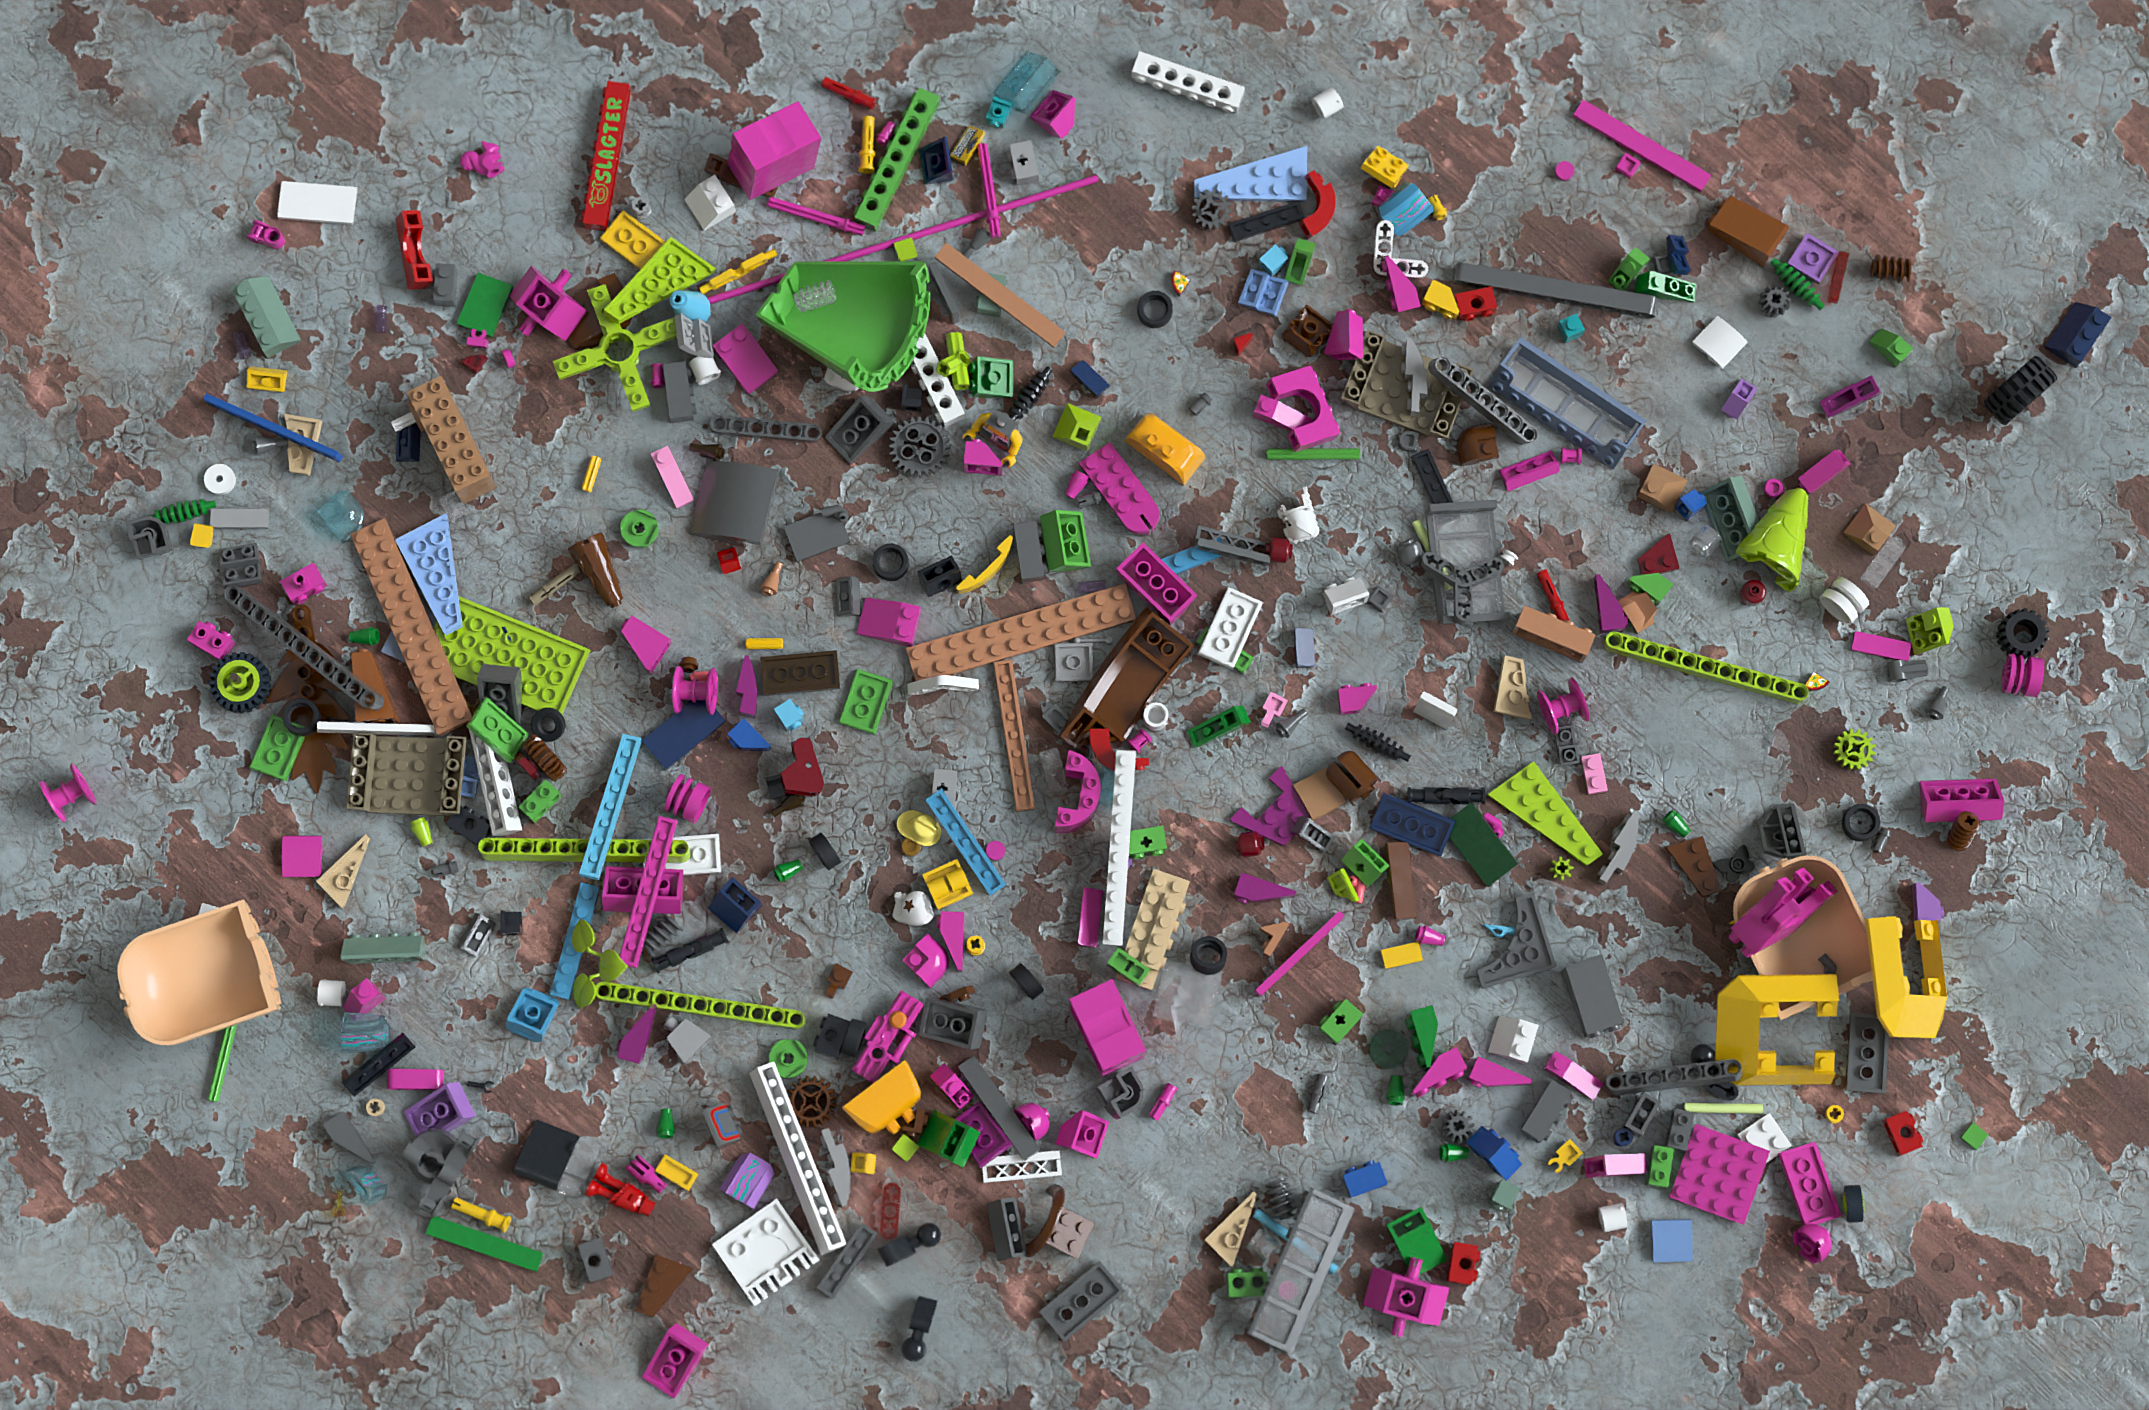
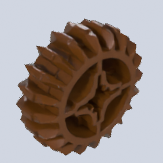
M532 735L522 744L523 750L552 781L556 782L567 772L566 766L537 735Z
M815 1075L813 1076V1081H810L809 1076H806V1082L804 1083L799 1078L800 1085L797 1086L793 1082L792 1086L795 1090H787L788 1093L792 1094L788 1098L791 1101L796 1118L800 1119L798 1121L799 1125L801 1126L803 1122H806V1128H809L810 1123L813 1124V1128H817L816 1122L819 1121L820 1125L824 1126L822 1119L825 1118L829 1122L831 1119L827 1116L828 1113L835 1115L831 1107L837 1108L838 1106L836 1103H832V1101L838 1099L837 1096H831L835 1089L828 1090L831 1084L828 1082L823 1085L824 1078H821L818 1083L817 1076ZM809 1086L820 1088L813 1094H808L803 1090ZM799 1093L804 1099V1103L797 1111L795 1100ZM824 1093L827 1096L825 1110L819 1106V1100ZM804 1095L810 1099L816 1098L814 1102L818 1109L812 1105L807 1106L806 1103L808 1102ZM809 1110H815L820 1114L813 1118L802 1116Z

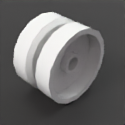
M1838 577L1831 584V589H1826L1819 597L1826 610L1846 625H1851L1858 617L1857 612L1862 613L1869 605V600L1855 584L1843 577Z

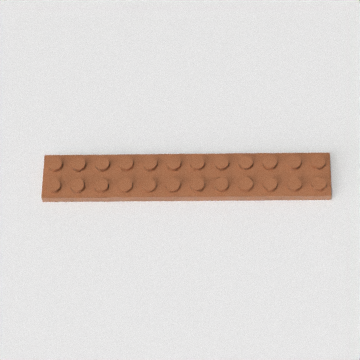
M383 518L351 533L352 540L437 735H444L467 724L472 718V713L387 520Z
M1121 584L908 647L906 651L915 681L940 675L951 676L992 664L996 661H1002L1066 642L1076 637H1083L1133 622L1136 620V616L1126 584Z

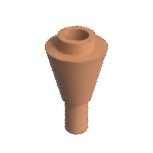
M776 562L772 572L759 586L764 595H777L782 563Z

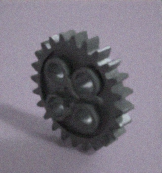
M919 416L918 421L911 417V423L904 420V427L898 424L899 432L893 430L895 437H890V441L894 444L889 445V449L894 450L890 452V457H895L893 464L899 462L897 469L899 470L904 467V474L911 471V477L918 473L919 478H921L922 473H925L926 477H928L929 471L936 474V467L941 470L942 466L940 463L946 464L947 460L944 457L950 456V453L945 450L951 449L950 445L946 444L950 441L948 437H945L947 431L941 432L942 425L936 427V420L929 423V417L922 421L921 416ZM915 432L918 434V437L910 439L908 435ZM929 437H934L937 440L934 444L926 442ZM919 444H923V448L917 450ZM906 450H911L913 455L905 457L903 453ZM924 455L932 457L929 462H924L921 458Z

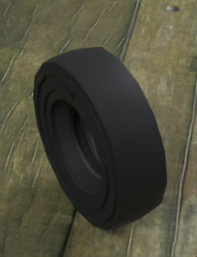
M551 707L538 710L531 720L533 734L537 735L544 742H553L559 739L566 727L563 715L557 709ZM544 718L553 720L555 723L553 731L543 729L541 723Z

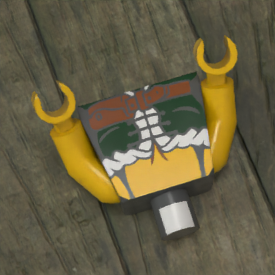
M995 410L993 414L990 412L980 414L972 424V429H968L962 438L964 439L966 435H969L971 439H975L976 432H978L979 435L1007 453L1009 452V455L1004 457L1001 462L1003 465L1009 461L1008 468L1016 463L1014 455H1017L1022 443V437L1018 431V423L1009 418L1007 413H1002L999 410Z

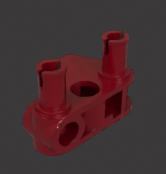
M803 737L790 742L795 761L780 774L784 793L809 797L819 795L822 792L824 780L810 737ZM807 763L811 764L810 768L806 767Z

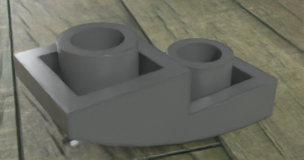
M1573 724L1558 726L1559 731L1554 736L1560 766L1580 763Z

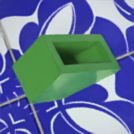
M1298 238L1285 280L1303 285L1316 246L1315 243Z
M1881 329L1869 341L1895 367L1913 350L1899 335L1885 329Z

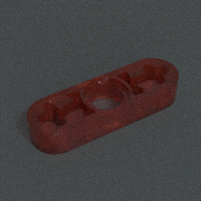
M1839 251L1827 298L1829 303H1838L1849 257L1847 252Z
M888 1183L883 1189L880 1234L886 1240H893L898 1234L901 1189L896 1183ZM891 1186L898 1190V1193L894 1194L893 1197L894 1201L898 1200L897 1204L893 1202L885 1203L886 1199L890 1200V1194L887 1193V1190H890ZM888 1206H894L896 1208L895 1216H886L885 1209ZM884 1219L896 1220V1224L891 1223V1228L895 1232L891 1233L890 1237L883 1232L884 1229L888 1228V1222L884 1223Z

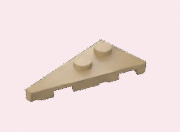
M366 834L316 881L342 909L346 905L370 841Z
M1255 1192L1247 1197L1205 1239L1230 1267L1234 1265L1257 1196Z

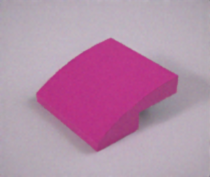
M322 835L283 836L282 877L322 876Z

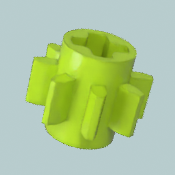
M1559 857L1558 862L1554 860L1551 862L1554 867L1550 868L1549 871L1554 873L1553 879L1559 877L1561 882H1563L1565 875L1568 878L1571 877L1569 871L1573 870L1574 867L1569 866L1570 859L1563 861L1562 857ZM1560 865L1566 869L1563 873L1557 870Z

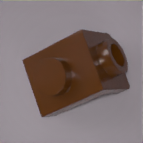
M917 1109L914 1128L902 1126V1131L906 1132V1136L917 1137V1134L922 1135L923 1126L927 1127L928 1115H925V1110Z

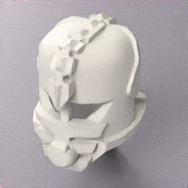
M1303 487L1304 494H1301L1304 506L1287 510L1282 504L1280 505L1281 508L1277 511L1279 518H1282L1283 523L1287 527L1284 528L1285 536L1289 542L1294 544L1315 538L1319 534L1318 523L1315 519L1316 516L1313 512L1314 509L1311 505L1312 502L1307 487Z

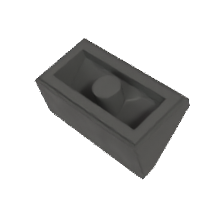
M850 576L836 579L837 616L861 615L859 578Z
M475 913L457 947L477 957L496 923L481 914Z

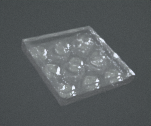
M1166 960L1153 1018L1210 1030L1222 972L1214 975H1205L1196 971L1193 966Z

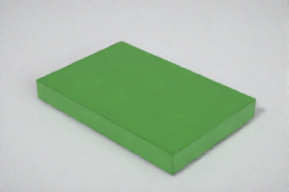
M857 669L839 719V724L875 735L893 680Z
M487 697L481 701L466 726L508 763L513 761L529 735Z
M272 714L250 768L286 782L305 736L292 734L285 727L283 719ZM291 722L297 728H305V726Z

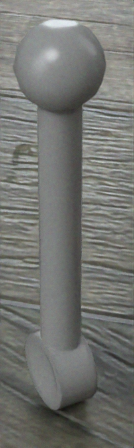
M1111 636L1100 639H1080L1076 637L1073 639V642H1106L1107 644H1112L1113 638Z

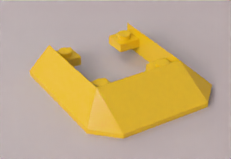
M1892 916L1865 919L1876 1012L1879 1021L1890 1037L1935 1038L1944 1017L1947 1001L1938 919L1914 921L1916 940H1920L1924 978L1921 979L1923 995H1909L1910 985L1907 977L1903 976L1899 938H1902L1900 918Z
M1836 974L1738 975L1717 994L1715 1061L1735 1059L1740 1062L1743 1072L1739 1080L1731 1083L1734 1085H1808L1832 1083L1835 1076L1834 1050H1814L1813 1065H1776L1775 1050H1758L1760 1017H1778L1779 1002L1816 1001L1817 1017L1837 1016L1839 993ZM1731 1067L1728 1072L1734 1074L1738 1071V1068Z

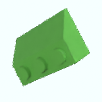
M1054 510L1041 515L1040 521L1049 571L1064 572L1091 567L1082 512Z

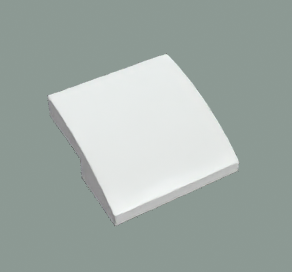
M1716 316L1692 343L1693 346L1705 353L1710 361L1723 369L1747 344V340L1727 322Z

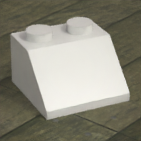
M716 175L698 184L684 199L704 231L736 212L734 203Z
M1352 577L1346 579L1344 584L1327 586L1323 596L1330 614L1334 615L1367 603L1369 592L1360 578L1355 579Z
M1499 1015L1488 1053L1526 1064L1539 1025Z

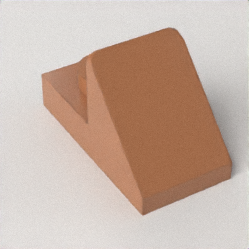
M1286 921L1260 927L1259 931L1272 938L1271 940L1267 938L1262 946L1264 950L1263 956L1268 959L1270 958L1290 923Z

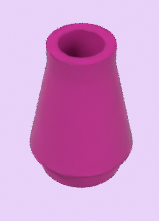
M1075 470L1074 473H1071L1064 494L1075 499L1076 495L1088 483L1087 479L1089 477Z
M1424 925L1418 927L1415 940L1419 941V944L1442 946L1445 941V935Z

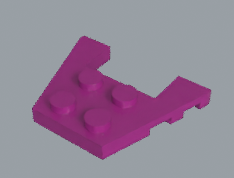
M1280 766L1269 778L1283 792L1257 820L1241 807L1229 821L1249 831H1257L1264 838L1285 846L1296 835L1292 832V829L1299 817L1305 816L1310 819L1311 817L1284 768Z

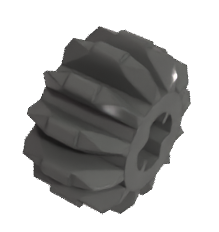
M1773 285L1771 289L1766 287L1765 292H1761L1760 297L1762 299H1759L1758 304L1763 305L1761 311L1767 310V316L1770 313H1773L1774 318L1777 317L1778 313L1784 315L1785 310L1790 308L1788 303L1791 302V298L1787 297L1789 291L1783 293V286L1778 290L1776 285ZM1772 299H1773V300L1776 299V300L1778 301V303H1777V304H1776V302L1773 303L1771 300H1772Z
M1455 1110L1454 1116L1450 1112L1447 1113L1450 1120L1443 1118L1442 1122L1448 1125L1442 1126L1441 1130H1448L1444 1137L1452 1135L1450 1142H1453L1455 1137H1457V1142L1461 1143L1462 1137L1467 1141L1469 1140L1467 1134L1473 1135L1474 1131L1468 1128L1474 1127L1475 1124L1468 1123L1472 1119L1471 1116H1468L1466 1119L1464 1118L1466 1111H1463L1461 1116H1459V1111ZM1460 1122V1126H1463V1129L1456 1131L1454 1129L1456 1127H1453V1124Z

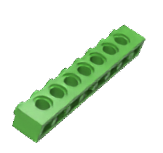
M920 87L917 93L913 92L910 99L911 105L909 109L906 108L902 115L903 121L901 125L898 124L894 131L895 137L893 141L890 140L886 147L887 153L885 157L882 156L878 163L879 169L877 173H873L871 176V185L869 189H865L861 198L863 201L860 206L857 205L853 214L856 223L865 225L866 228L875 232L940 104V96ZM919 107L925 109L922 113H917L915 110ZM911 123L917 125L915 129H909L907 126ZM901 140H907L909 142L907 145L899 144ZM893 156H899L901 158L897 162L891 160ZM886 172H891L893 174L890 178H885L883 176V174ZM882 188L885 191L882 194H877L875 190ZM873 204L876 206V209L870 211L867 207Z

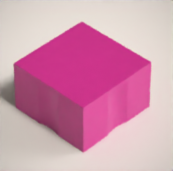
M797 101L762 120L734 132L727 164L749 200H752L814 169L821 136L800 102Z
M1113 979L1069 999V1009L1102 1078L1145 1058L1146 1049Z

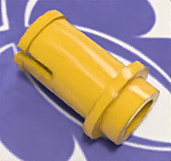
M1434 195V198L1431 196L1427 199L1433 205L1434 218L1441 220L1447 216V209L1443 208L1437 195Z

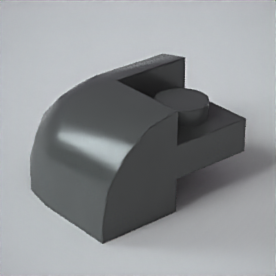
M145 516L125 522L129 539L133 541L137 559L162 555L173 550L168 530L158 518Z
M1131 1066L1098 1086L1096 1090L1106 1104L1104 1107L1106 1111L1117 1120L1136 1110L1141 1105L1144 1087Z

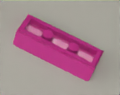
M1548 451L1500 469L1499 473L1507 491H1511L1556 474L1560 469L1559 462L1553 452Z
M1087 887L1083 889L1077 946L1097 948L1103 890Z

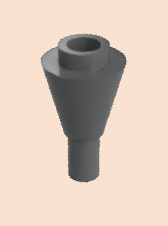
M977 227L969 244L970 246L962 255L969 259L975 250L977 251L992 240L989 237L990 232L983 227L981 229Z
M255 437V441H252L253 452H257L258 455L273 450L276 447L288 446V441L284 438L275 440L272 438Z
M1942 686L1939 695L1925 710L1930 719H1943L1945 698L1949 692L1948 687Z
M1302 709L1295 716L1276 723V732L1282 738H1289L1299 724V721L1308 713L1305 709Z

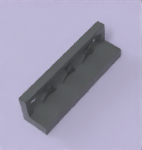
M1200 525L1196 527L1192 547L1194 549L1262 566L1269 564L1271 559L1269 555L1264 554V551L1259 553L1252 549L1258 545L1264 547L1265 550L1267 542ZM1201 531L1207 532L1211 540L1200 538ZM1220 536L1225 537L1229 545L1219 543L1216 539ZM1242 541L1247 549L1236 547L1234 543Z

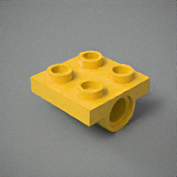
M1377 146L1363 162L1360 169L1394 189L1409 165L1390 154L1386 149Z
M958 859L922 874L938 910L973 895Z

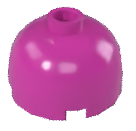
M1025 1103L1013 1110L1034 1141H1038L1047 1133L1050 1115L1046 1108H1042L1035 1103Z
M1806 1224L1793 1233L1795 1246L1799 1244L1803 1250L1799 1253L1813 1264L1823 1261L1832 1249L1830 1232L1820 1225Z

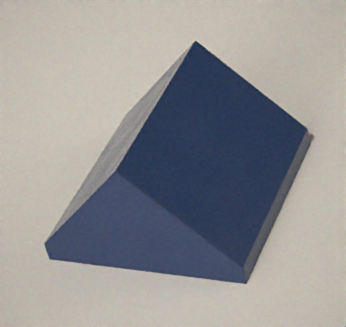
M944 136L919 148L924 184L953 181L947 137Z

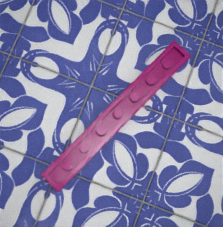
M1585 100L1581 101L1573 114L1574 118L1699 192L1703 190L1711 177L1709 173Z
M658 816L619 955L621 960L630 968L637 969L678 823L674 819Z

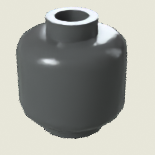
M1409 539L1399 543L1400 547L1397 548V553L1401 564L1404 566L1409 565L1410 568L1420 565V560L1424 553L1419 541Z

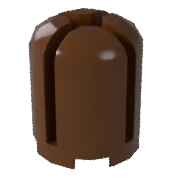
M1346 751L1337 756V759L1360 783L1361 787L1334 761L1328 765L1326 776L1352 806H1356L1353 802L1359 798L1364 800L1376 789L1373 785L1377 781L1381 782V780L1355 752Z

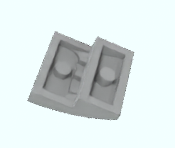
M681 313L676 315L678 348L696 356L714 357L710 325L699 318L692 321Z

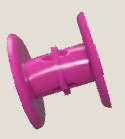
M677 666L674 672L672 688L674 712L678 714L682 710L684 700H692L695 703L696 700H706L707 711L710 715H713L716 709L718 693L715 667L709 670L707 681H697V678H694L693 681H686L683 669Z
M1572 677L1568 680L1570 693L1562 696L1560 694L1557 699L1549 701L1544 692L1541 690L1537 691L1541 712L1554 735L1559 731L1557 719L1563 716L1567 718L1573 712L1577 711L1585 722L1590 721V714L1583 693Z
M73 763L70 764V770L74 778L65 784L61 782V786L51 790L47 783L39 781L47 801L59 819L64 823L66 822V815L62 807L69 803L74 804L75 800L83 795L91 804H97L88 783Z

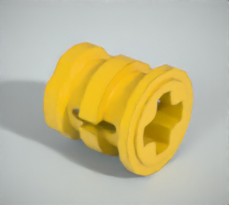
M971 936L967 940L966 949L969 954L978 956L984 952L985 943L980 936ZM979 941L980 948L972 949L971 943Z

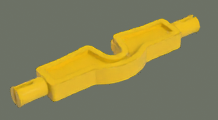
M774 248L766 253L762 252L742 262L738 269H729L699 288L702 294L712 289L716 290L767 263V260L775 257L777 253Z

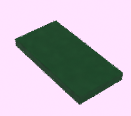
M1472 802L1451 817V819L1455 820L1449 836L1487 887L1491 886L1519 864Z

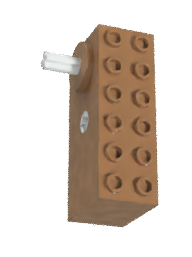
M442 376L408 391L407 394L411 401L407 402L411 412L391 422L395 432L414 423H417L421 432L426 431L462 504L496 489L497 486Z

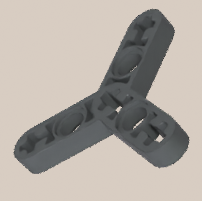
M1426 552L1420 562L1424 570L1453 587L1454 620L1459 625L1468 624L1472 618V587L1499 576L1504 568L1503 561L1493 557L1462 570L1434 552ZM1429 559H1432L1433 561L1430 564H1428L1427 561ZM1492 564H1493V566H1498V569H1496V568L1490 569V568H1491ZM1448 568L1450 569L1451 574L1445 575L1442 573L1441 569ZM1474 571H1481L1483 573V577H1476L1474 575ZM1462 578L1465 579V582L1463 584L1460 583V580H1462ZM1458 595H1465L1468 601L1461 602L1458 599ZM1462 608H1465L1464 616H1466V618H1462V615H1460L1462 612Z

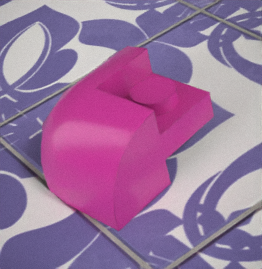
M927 934L915 945L902 962L931 989L947 971L949 958L945 949L930 934Z

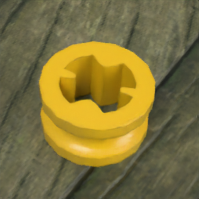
M1838 1105L1830 1106L1825 1112L1826 1120L1832 1124L1840 1122L1844 1117V1111ZM1833 1109L1839 1112V1116L1836 1119L1830 1116Z

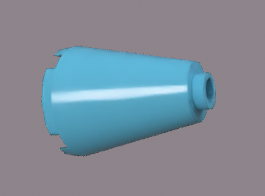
M678 290L670 296V305L675 316L681 313L692 321L697 318L705 323L708 321L711 315L710 301L704 294L697 291Z

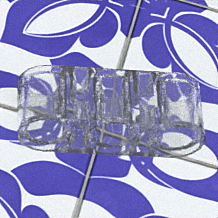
M1890 536L1859 580L1876 590L1906 546Z
M1537 879L1531 886L1530 891L1534 893L1536 898L1574 911L1581 910L1587 903V897L1583 892L1546 879ZM1537 884H1542L1545 887L1544 893L1536 891L1535 887ZM1560 890L1564 895L1563 899H1557L1554 896V891ZM1573 897H1580L1582 904L1579 906L1575 905L1572 901Z

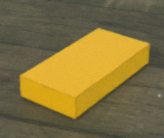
M1419 941L1381 950L1385 969L1423 961Z
M664 1154L655 1169V1172L687 1191L690 1190L699 1175Z

